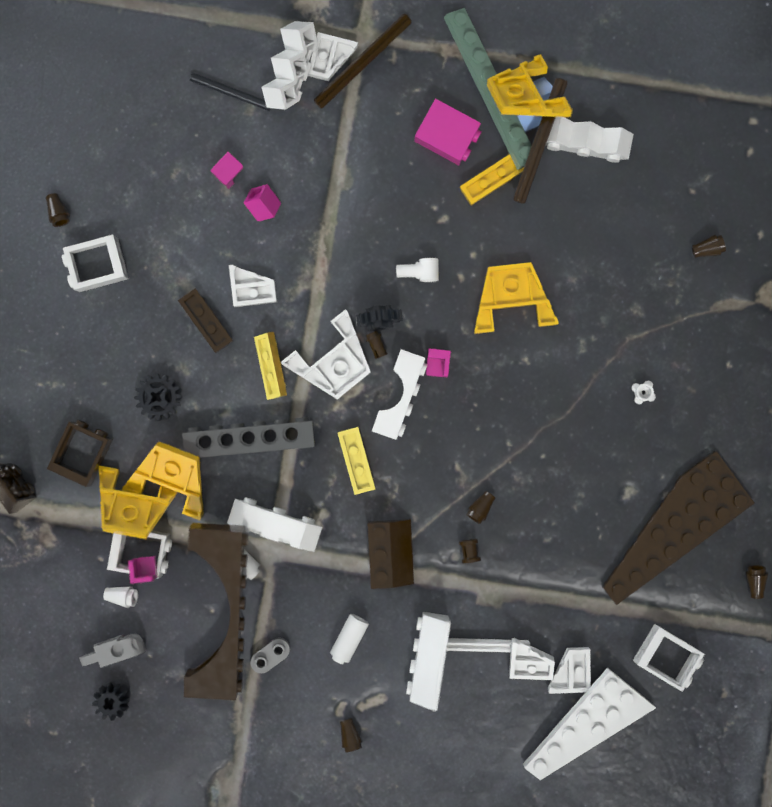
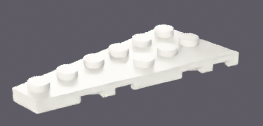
M607 667L527 758L523 766L539 780H542L651 712L656 707Z

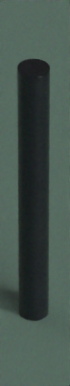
M192 73L190 76V81L267 111L271 110V108H267L266 102L263 99Z

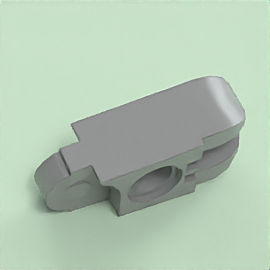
M138 634L120 635L94 644L95 651L79 657L82 666L99 662L101 668L145 652L146 647L143 639Z

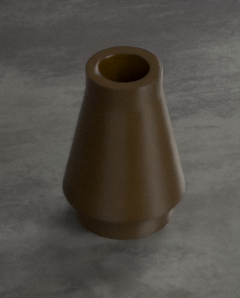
M57 193L47 195L49 222L54 227L68 224L70 222V214L60 200Z
M713 235L693 245L692 251L695 258L721 255L722 252H726V247L722 235Z
M485 491L468 508L469 511L466 515L476 523L481 524L482 521L486 520L496 498L491 493Z
M749 566L746 576L751 598L762 599L764 598L768 572H766V567Z
M353 719L340 721L342 748L345 749V753L361 749L363 741L353 723Z

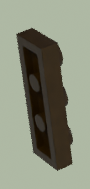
M196 288L178 300L215 353H218L233 342L231 336Z

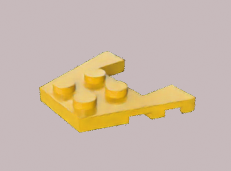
M542 55L535 56L534 60L529 63L527 61L520 63L519 67L512 71L507 69L487 79V87L501 114L571 117L572 109L565 97L543 100L531 79V76L547 74L548 66Z
M531 262L488 267L474 334L494 332L492 309L536 305L538 327L559 324Z
M158 441L124 485L122 491L143 494L146 480L187 495L182 514L201 520L203 516L199 457Z
M99 466L102 530L104 532L147 539L178 492L161 485L157 497L114 490L119 476V469Z

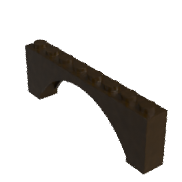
M192 523L189 527L188 550H194L203 557L222 581L230 605V623L224 641L213 655L194 669L188 668L184 676V698L236 700L238 693H242L243 679H239V674L243 672L244 659H240V651H244L245 639L241 638V631L245 629V617H242V610H245L246 596H242L243 589H246L247 575H243V568L247 567L248 554H244V546H248L249 534L245 533V526Z

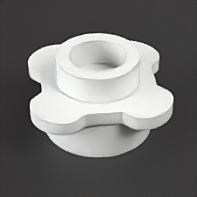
M645 381L643 384H633L632 391L635 393L634 401L637 404H642L643 401L652 402L655 400L656 396L651 381Z

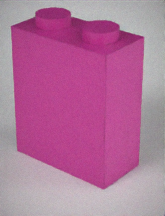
M435 98L415 135L414 142L460 165L462 160L466 162L472 151L469 149L472 141L476 143L482 133L479 130L481 123Z

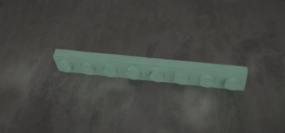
M465 8L445 15L444 20L517 170L525 167L532 147L517 115L501 114L487 87V79L496 75V71Z

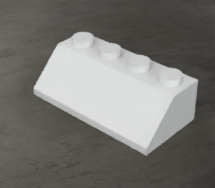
M423 612L422 617L417 619L416 630H420L419 639H414L413 651L416 652V658L411 660L410 673H413L412 682L408 681L406 694L410 695V702L437 711L450 620L448 615Z

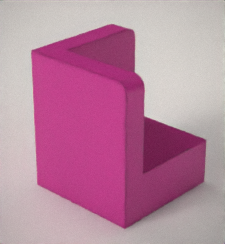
M227 152L210 171L222 184L230 189L234 184L233 179L243 169V165Z
M268 184L252 188L244 204L257 221H263L275 217L281 202Z
M429 349L426 375L447 378L451 351Z
M155 556L133 558L128 561L130 583L153 581L158 578Z

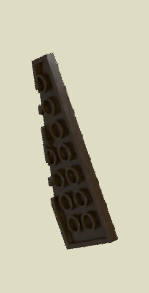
M713 451L678 478L672 490L664 498L663 503L637 536V540L628 549L625 557L602 586L615 605H618L755 504L717 451Z

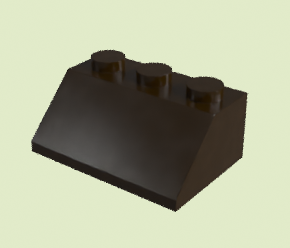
M411 519L368 521L371 589L396 588L414 584Z

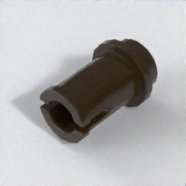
M378 330L366 335V342H369L375 359L388 354L380 337L382 334H379Z

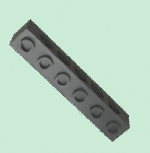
M308 417L295 418V423H287V419L274 420V425H265V421L252 422V427H244V423L231 424L230 429H223L222 425L209 426V431H201V427L188 428L187 433H182L183 448L185 452L200 458L316 447L314 422L308 421ZM291 427L298 431V436L295 440H290L287 437V430ZM270 429L276 432V439L273 442L267 441L265 437L266 432ZM248 431L252 432L255 436V440L251 444L246 443L244 440V435ZM227 433L233 437V443L230 446L223 443V436ZM206 435L212 440L208 448H205L201 443L202 438Z

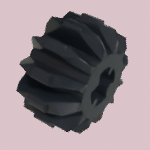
M112 682L108 683L107 687L102 685L99 688V692L93 695L96 701L92 703V706L98 707L95 714L103 713L102 720H105L109 715L110 720L114 721L116 716L121 718L124 715L123 711L129 709L126 703L130 701V697H124L127 689L121 692L120 684H117L115 688ZM113 699L115 702L110 705L108 700Z

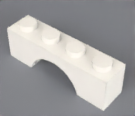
M402 349L400 350L393 371L402 380L403 396L395 407L378 412L372 429L373 432L393 439H397L398 436L402 437L406 427L405 424H402L404 417H409L413 404H410L412 395L417 396L420 384L417 383L419 375L424 376L428 365L424 363V357Z

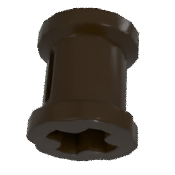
M478 539L459 541V545L462 546L463 564L481 561L476 545Z

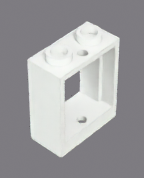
M114 235L63 248L62 260L70 273L67 276L68 283L71 288L78 292L129 279L119 240ZM107 245L114 274L80 282L73 254Z
M151 531L148 537L161 539L157 561V579H159L167 572L168 561H165L167 552L171 550L172 540L169 539V533ZM113 533L107 570L129 573V565L121 563L126 535Z
M654 624L633 661L638 666L683 692L684 688L689 687L694 671L701 667L704 661V653ZM664 636L691 652L676 679L648 664Z

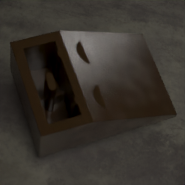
M12 463L0 464V502L9 514L18 512L37 498L34 494L35 489L29 482L24 481L21 476L22 471L17 465Z

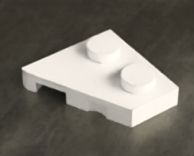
M318 32V45L316 51L312 53L308 76L329 81L357 49L358 42Z
M229 265L234 307L277 302L275 281L273 279L243 270L234 265Z
M512 638L509 678L553 680L554 657L516 638Z
M589 647L566 649L553 676V680H551L548 686L549 694L586 692L591 687Z

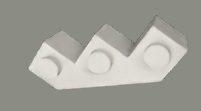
M294 21L280 29L285 50L271 57L276 79L262 86L267 108L287 109L300 101L302 95L300 88L302 82L307 79L311 67L309 60L312 52L316 51L318 45L313 22Z
M556 117L546 146L547 149L553 151L574 152L579 156H594L617 163L620 160L629 159L634 134L622 127L602 128L592 121L572 122L565 117Z
M247 497L244 498V501L234 500L227 524L245 526L246 532L251 531L260 534L261 537L277 542L281 541L298 549L315 551L322 527L314 524V519L305 516L302 519L293 518L286 515V510L278 507H274L273 510L256 505V500Z

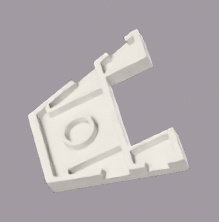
M346 309L331 321L344 340L314 365L309 367L296 350L281 361L282 365L337 400L371 373Z

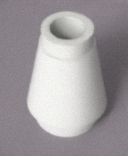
M107 587L104 591V600L126 608L134 607L137 603L138 591L133 589V587Z

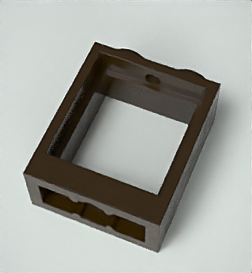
M77 419L76 422H68L47 469L82 486L90 487L96 478L99 466L102 465L113 439L108 437L109 433L100 429H96V431L89 429L88 423ZM76 430L103 442L88 475L61 463Z

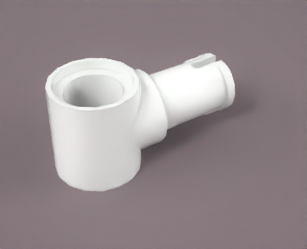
M423 258L419 259V262H416V264L396 265L397 277H416V279H420V282L439 281L438 259Z

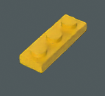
M509 154L461 185L460 190L472 206L521 174L524 168L517 170Z

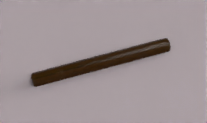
M405 13L402 14L314 99L315 104L321 109L324 108L411 24L410 17Z
M556 78L549 99L563 97L568 82L562 78ZM542 116L513 198L517 203L524 204L527 200L556 117Z

